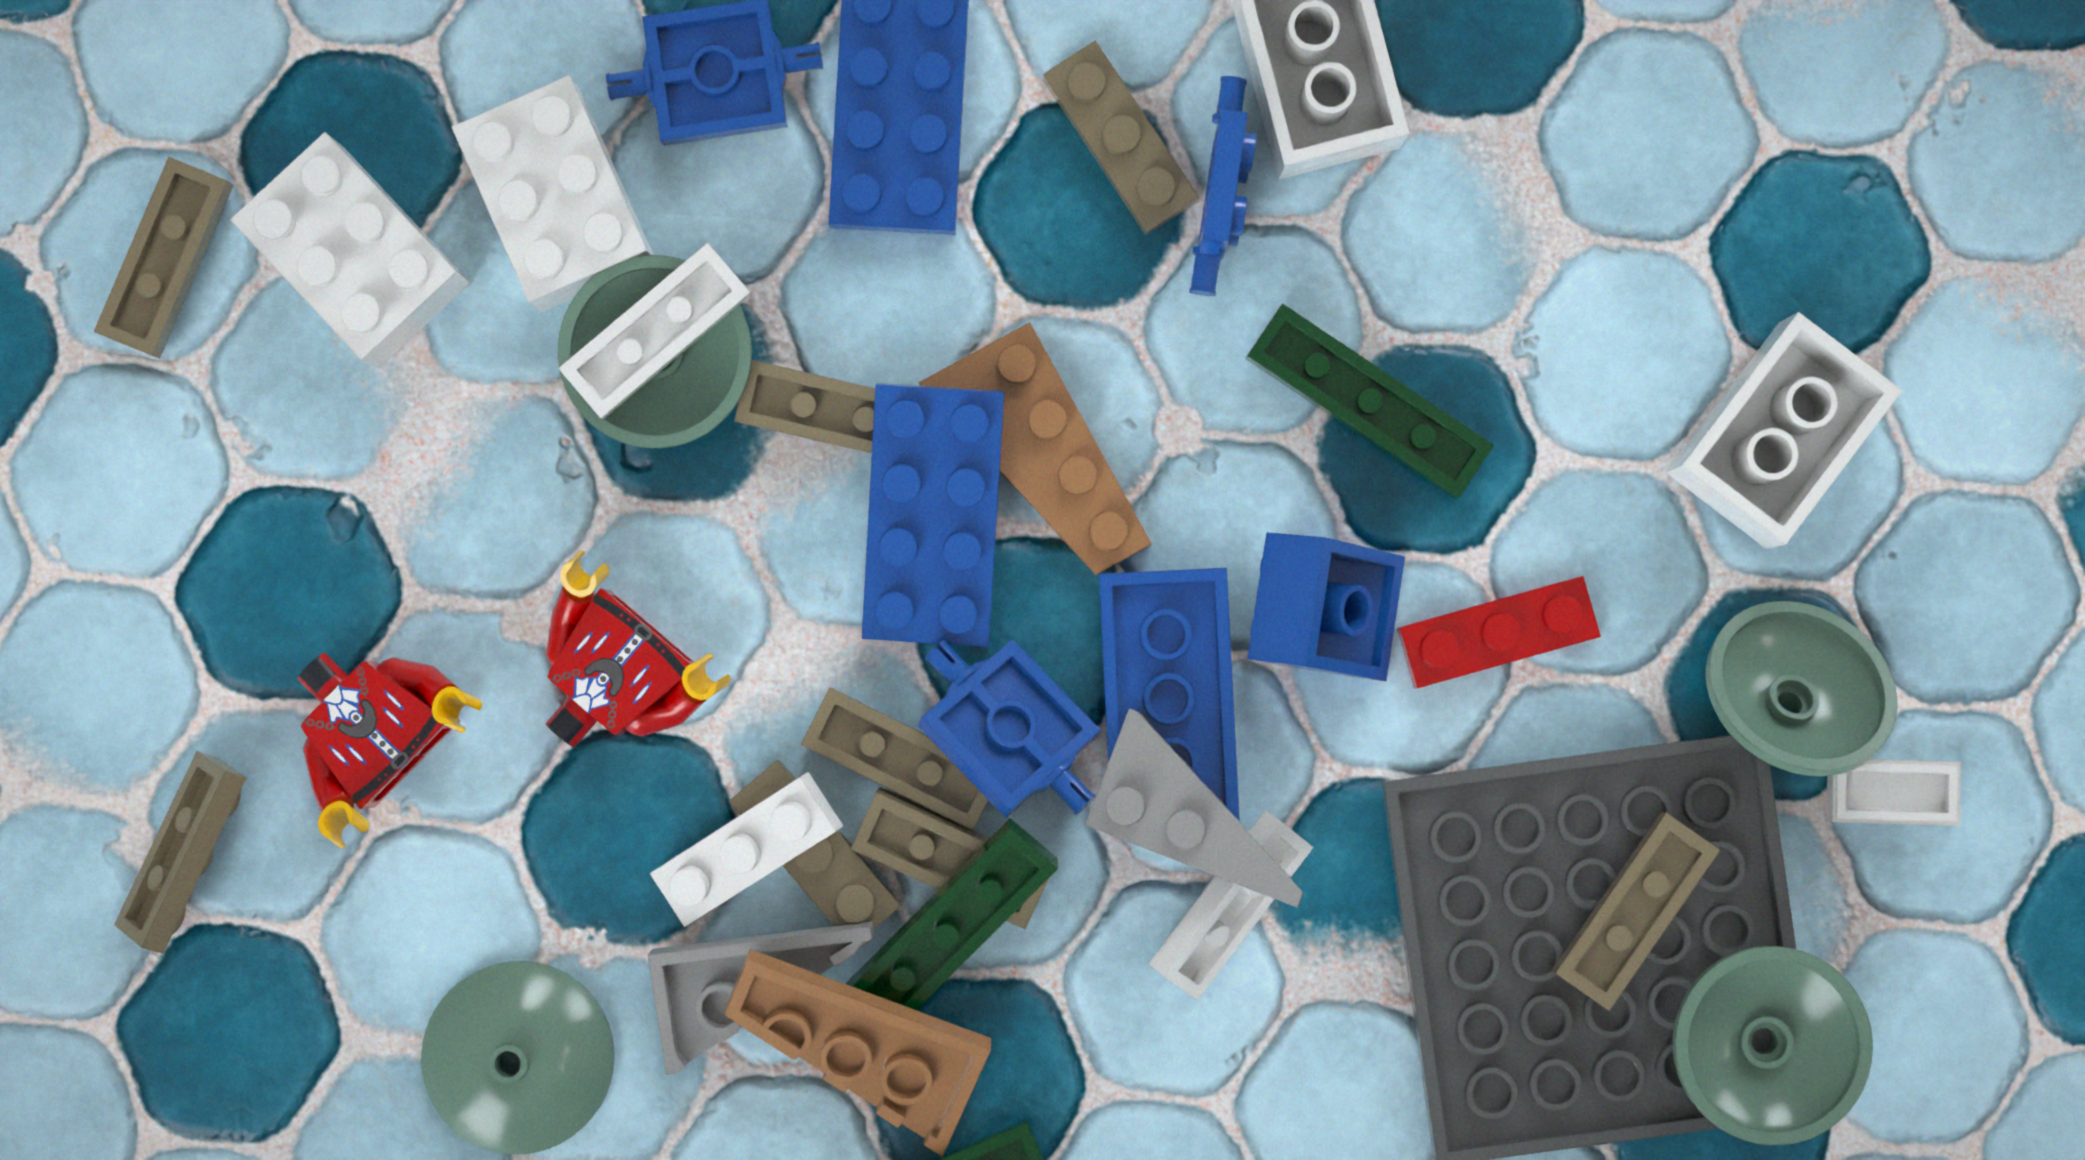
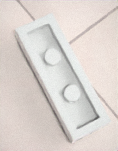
M706 243L558 369L601 419H604L741 304L751 293L711 245Z
M806 772L651 872L650 875L683 926L686 927L827 838L843 825L809 772Z
M1266 810L1248 831L1290 877H1292L1314 848ZM1215 876L1205 886L1200 897L1178 926L1167 936L1162 947L1149 962V965L1163 977L1198 1000L1274 899Z

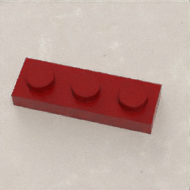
M1584 576L1397 628L1414 689L1601 637Z

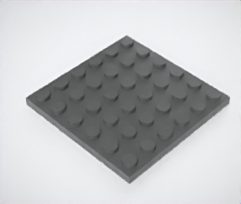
M1729 734L1381 781L1433 1159L1490 1160L1719 1129L1699 1112L1682 1087L1674 1063V1024L1682 1000L1689 988L1707 968L1718 960L1739 950L1758 946H1782L1796 949L1770 764L1750 753ZM1666 812L1720 851L1609 1011L1551 970L1659 814ZM1766 1028L1759 1029L1753 1034L1752 1046L1755 1051H1763L1770 1045L1771 1035Z

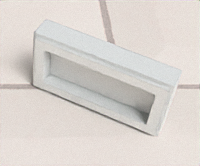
M1870 759L1854 770L1827 776L1826 821L1960 826L1961 762Z

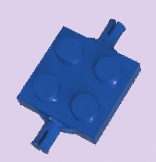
M749 0L642 16L647 47L643 60V69L615 74L608 73L606 74V83L608 84L607 90L610 101L647 94L656 110L660 141L663 146L786 128L788 123L783 96L787 80L786 73L824 69L819 42L782 48L780 41L774 33L769 0Z
M1221 76L1217 110L1212 115V122L1217 124L1213 139L1198 246H1194L1192 251L1195 259L1189 292L1196 295L1216 296L1215 290L1219 265L1224 258L1227 245H1238L1239 236H1242L1247 197L1236 196L1237 183H1247L1248 174L1252 170L1257 133L1245 132L1248 113L1242 112L1247 80L1236 76Z
M1013 639L991 658L974 663L972 666H969L947 644L946 640L939 642L938 646H935L927 654L925 659L951 685L945 697L921 717L918 727L1005 818L1010 816L1032 795L1044 792L1049 788L1074 811L1075 815L1079 814L1083 808H1086L1092 802L1096 795L1092 794L1069 769L1075 757L1097 738L1101 729Z

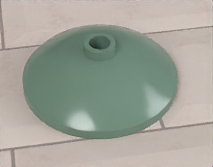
M665 255L637 256L594 275L577 292L564 315L558 338L557 354L559 367L686 260ZM738 305L604 419H601L560 371L561 379L567 394L580 414L605 435L619 442L643 448H669L683 445L715 429L728 417L739 402L746 388L752 363V344L749 327L740 305Z
M1773 601L1758 604L1743 610L1728 621L1710 648L1706 663V684L1710 701L1718 718L1738 743L1770 765L1788 772L1808 776L1842 774L1854 770L1869 761L1881 749L1893 730L1898 709L1897 692L1893 676L1886 661L1875 645L1859 629L1830 611L1814 605L1792 601ZM1780 704L1785 705V706L1788 707L1792 712L1787 711V710L1784 709Z
M1758 946L1739 950L1725 956L1707 968L1695 980L1683 998L1677 1013L1673 1032V1055L1677 1074L1683 1089L1694 1106L1706 1119L1728 1134L1748 1142L1763 1145H1787L1806 1141L1824 1133L1837 1124L1852 1109L1863 1092L1869 1077L1873 1056V1038L1870 1021L1863 1002L1849 981L1839 971L1822 959L1804 951L1782 946ZM1766 1028L1771 1035L1770 1045L1763 1051H1755L1752 1046V1036L1757 1030Z
M509 961L497 963L470 974L452 987L442 998L430 1017L425 1030L421 1051V1069L425 1088L432 1105L443 1121L456 1134L475 1146L488 1151L511 1155L530 1154L544 1151L563 1143L574 1136L593 1118L604 1101L611 1084L615 1059L614 1043L604 1011L590 991L569 974L546 964L530 961ZM510 1051L519 1057L521 1065L518 1073L508 1074L502 1070L499 1060L503 1052Z

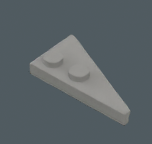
M1129 709L1085 825L1299 908L1304 892L1276 860L1254 839L1213 791L1201 781L1181 756L1149 724V721L1140 712Z
M873 921L652 949L648 954L666 1075L678 1073L690 1061L717 1043H723L738 1033L742 1027L724 1014L726 1004L749 949L821 975L831 967H837L855 955L858 949L875 938Z

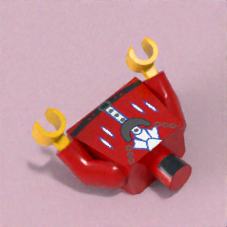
M579 550L561 569L560 578L563 586L552 611L546 656L552 666L547 678L568 697L545 723L546 726L560 739L575 748L597 721L614 735H623L628 731L640 737L682 725L708 698L729 686L731 677L727 674L716 682L708 678L705 671L706 663L714 657L712 654L708 653L694 662L611 590L600 588L594 595V590L609 575L610 568L603 563L592 576L586 574L580 563L585 552Z
M322 653L311 661L297 679L321 702L302 722L301 728L308 737L303 746V752L312 791L321 811L318 819V828L322 835L339 848H344L346 843L342 840V831L347 824L351 823L362 833L368 831L370 827L369 821L354 809V803L360 809L376 807L452 729L460 733L466 731V728L459 723V712L465 705L480 710L483 704L481 700L460 690L441 671L432 665L392 657L381 663L363 661L347 675L326 653Z

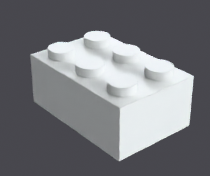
M1231 0L1278 180L1401 148L1410 133L1374 0Z
M570 75L452 126L528 302L541 313L572 300L582 286L598 272L632 257L654 255L582 91Z
M326 132L230 219L361 360L378 369L471 284L352 155Z
M1798 312L1777 324L1667 469L1666 473L1764 548L1769 549L1786 545L1903 390Z

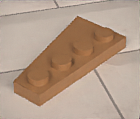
M1030 322L918 382L920 386L1005 391L1000 473L1029 502L1043 520L1095 576L1152 545Z
M749 949L726 1004L724 1014L789 1058L795 1060L800 1057L824 1073L823 1080L843 1093L849 1089L875 1106L876 1114L898 1128L903 1124L924 1138V1145L942 1157L991 1051L990 1037Z

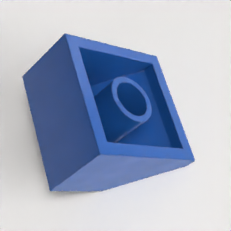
M1266 532L1247 659L1386 682L1405 556L1326 537Z

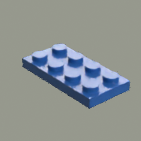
M842 0L828 222L830 228L956 235L969 0Z
M888 383L875 384L861 639L939 644L942 640H946L949 645L989 647L1005 391Z
M1227 568L1099 574L1108 762L1128 710L1132 709L1140 712L1170 747L1192 768L1201 781L1213 791L1240 821Z

